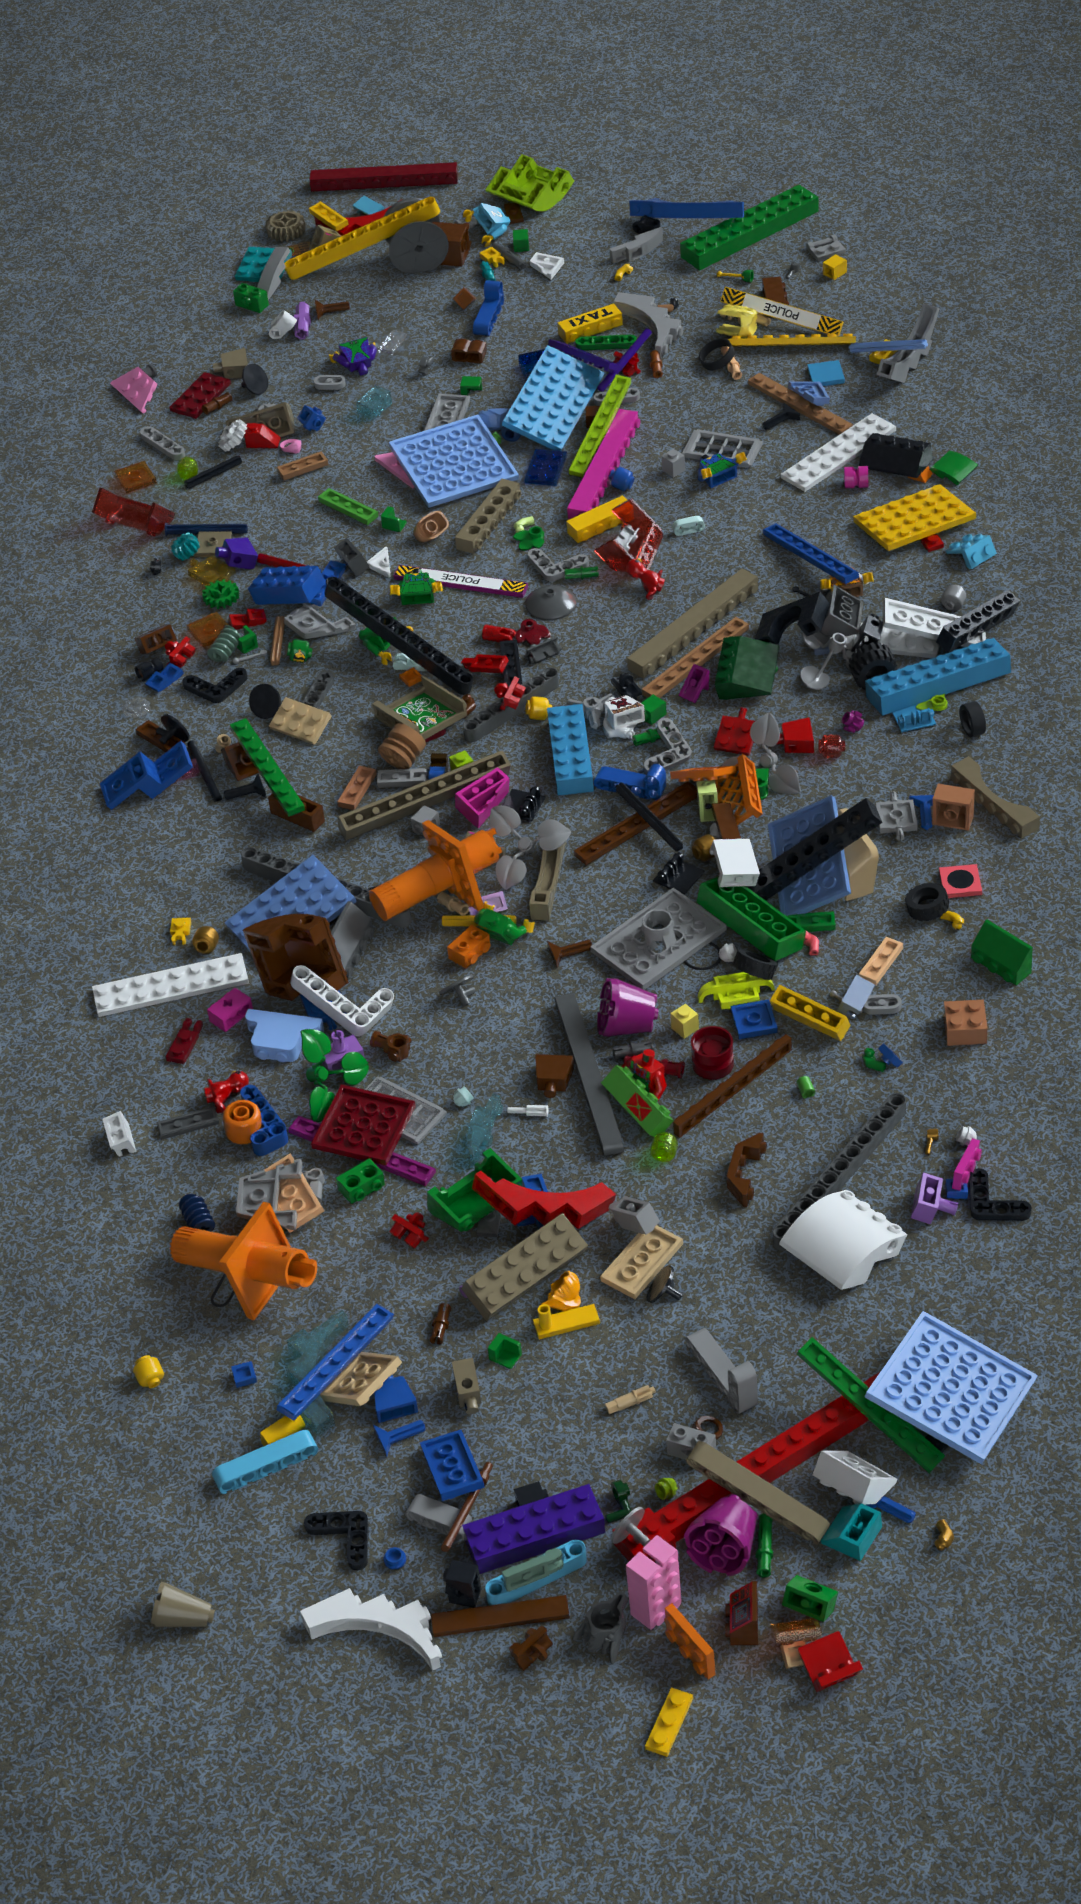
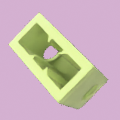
M715 780L697 781L700 821H715L712 809L705 808L706 803L711 805L712 803H718Z

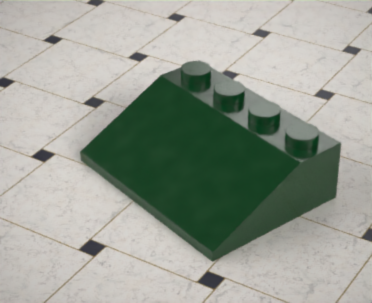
M744 636L723 638L714 684L719 699L728 700L771 695L780 649L779 645Z

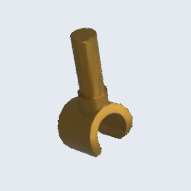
M938 1129L927 1130V1146L925 1150L927 1155H930L932 1141L939 1140Z

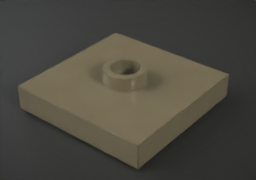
M199 532L197 539L200 548L194 554V557H216V547H222L225 539H231L232 532Z

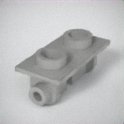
M630 525L623 527V530L618 535L620 537H617L611 544V550L619 553L617 559L621 554L625 555L630 549L628 544L634 543L638 537L636 533L640 528L634 531Z

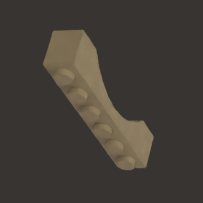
M968 756L951 765L952 781L955 784L958 783L963 788L975 789V801L986 807L990 814H994L1001 824L1007 825L1013 834L1024 838L1039 829L1040 816L1028 806L1014 804L995 795L984 783L980 765Z
M566 842L555 850H543L538 881L532 890L529 902L531 920L550 921Z

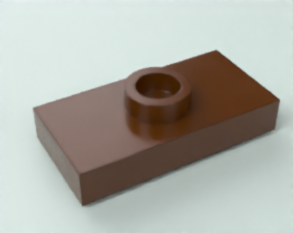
M504 204L506 216L510 218V224L524 222L519 204Z

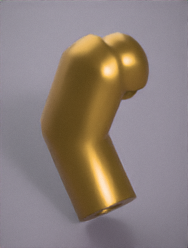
M945 1519L939 1520L936 1523L940 1535L938 1536L939 1539L935 1540L934 1545L940 1551L950 1547L954 1540V1534Z

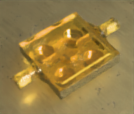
M214 556L208 557L202 562L192 558L190 565L193 567L188 569V576L205 586H210V582L215 583L216 580L222 582L225 579V582H228L230 580L229 577L236 573L235 568L228 566Z

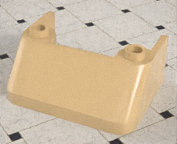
M844 808L837 810L838 816L847 811L848 809ZM865 834L844 848L851 894L844 898L846 901L866 896L874 891L879 855L875 844Z

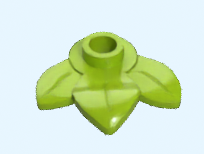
M945 694L935 695L932 699L918 704L916 708L919 710L930 708L934 711H942L947 708L948 702Z

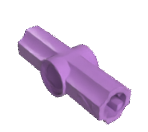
M299 302L296 305V314H294V318L297 319L294 325L295 337L305 339L308 336L309 327H311L310 307L305 302Z

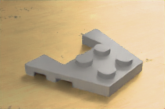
M303 603L301 608H296L284 618V624L304 640L356 629V624L347 617L333 623L316 611L322 606L310 603Z
M296 1159L293 1160L294 1163L286 1166L281 1164L276 1166V1169L267 1172L263 1170L239 1178L236 1205L237 1217L250 1220L263 1202H268L271 1204L281 1227L296 1230L298 1215L296 1210L277 1211L280 1180L301 1179L302 1160Z

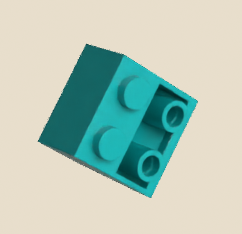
M862 1503L842 1507L821 1539V1544L861 1561L882 1528L881 1512Z

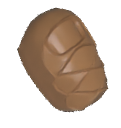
M441 511L431 512L416 524L413 530L414 537L419 542H429L437 538L449 527V521Z

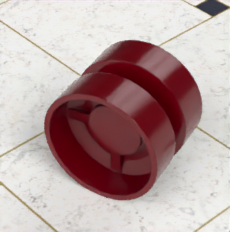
M718 1026L703 1027L693 1034L691 1038V1052L694 1072L698 1076L709 1080L721 1079L727 1076L734 1067L732 1035L726 1029Z

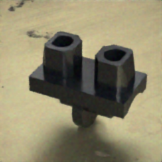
M624 673L620 674L619 678L611 679L612 685L622 696H629L637 701V696L642 695V690L633 681L634 679L631 674Z

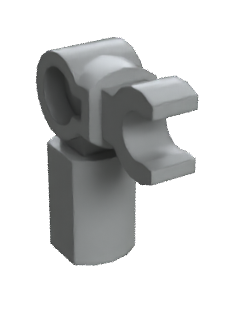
M313 1168L310 1171H305L303 1175L321 1204L325 1178L320 1168Z

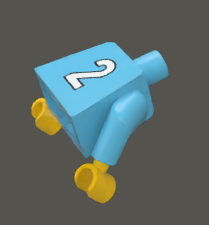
M481 203L478 207L473 208V211L465 210L463 212L465 222H470L474 215L486 233L490 234V236L485 235L482 238L481 243L486 242L485 247L490 246L491 240L500 237L510 224V218L506 217L502 210L495 206Z

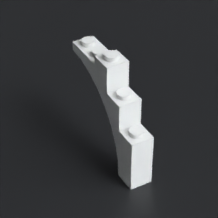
M349 1588L300 1611L302 1622L311 1639L345 1630L380 1632L397 1638L411 1646L424 1658L432 1671L441 1667L439 1660L442 1658L441 1651L437 1645L433 1646L431 1642L432 1636L429 1631L428 1621L431 1619L427 1607H422L419 1600L396 1609L393 1602H388L385 1595L382 1594L362 1604L359 1596H354Z

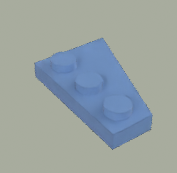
M788 382L789 389L817 406L829 404L830 397L821 382Z

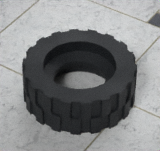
M930 882L917 885L909 890L905 897L909 916L913 917L914 920H934L941 917L949 909L946 889L938 883ZM936 899L935 901L929 904H919L924 900Z
M745 949L737 950L732 964L744 973L768 980L773 979L778 966L777 962L769 957Z

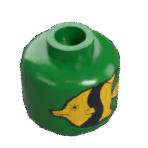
M293 639L292 642L288 643L287 656H289L291 661L304 663L307 661V658H311L313 648L309 647V642L306 640Z

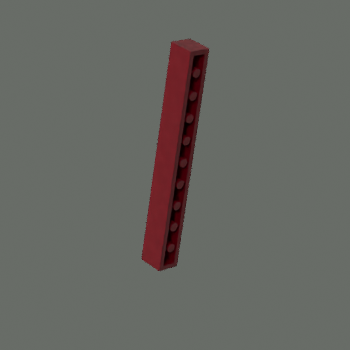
M457 162L311 170L309 181L311 192L458 184Z

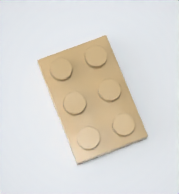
M285 697L269 727L272 730L315 745L332 716L329 712Z

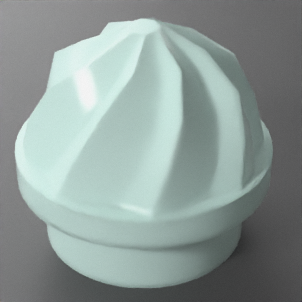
M465 1086L461 1089L458 1088L453 1096L454 1103L462 1107L470 1105V1101L474 1099Z

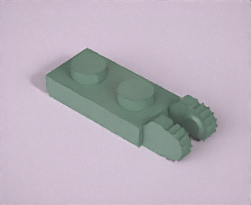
M552 1548V1550H547L544 1555L502 1571L504 1587L510 1592L562 1569L564 1565L561 1559L562 1551L558 1548Z

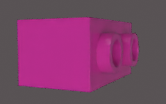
M234 988L207 1009L209 1021L226 1032L242 1020L247 1010L253 1009L249 996Z

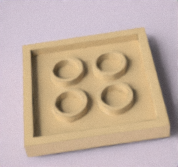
M360 1352L320 1394V1397L326 1402L362 1406L369 1401V1397L383 1386V1382L397 1371L402 1361L398 1356Z

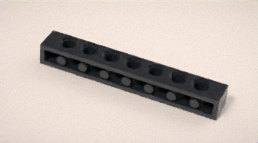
M867 798L863 799L760 868L756 886L746 887L767 901V899L782 891L785 887L797 881L800 877L812 871L815 867L880 825L882 820L876 806Z

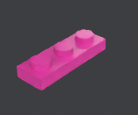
M972 1138L954 1171L952 1189L960 1191L963 1184L968 1183L970 1172L974 1171L976 1161H979L981 1158L980 1140Z

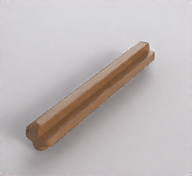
M277 616L275 619L270 664L272 666L280 664L285 627L284 616Z

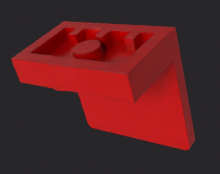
M839 1631L798 1648V1653L816 1692L854 1677L863 1670L860 1660L853 1662Z

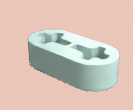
M700 516L678 519L672 524V529L676 536L700 532L705 528L704 521Z

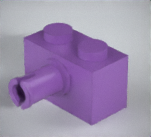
M336 1030L337 1036L334 1031L332 1032L333 1043H331V1051L325 1055L326 1059L322 1062V1065L328 1071L342 1069V1057L348 1052H358L364 1057L363 1048L354 1034L344 1038V1033L341 1030Z
M923 1172L915 1189L911 1213L912 1219L931 1224L937 1210L955 1215L958 1202L943 1199L940 1195L943 1178Z

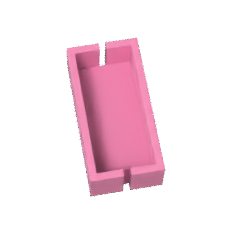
M658 1535L643 1548V1551L655 1559L656 1563L639 1552L626 1564L630 1614L650 1630L664 1622L666 1606L673 1603L678 1608L681 1604L678 1550Z

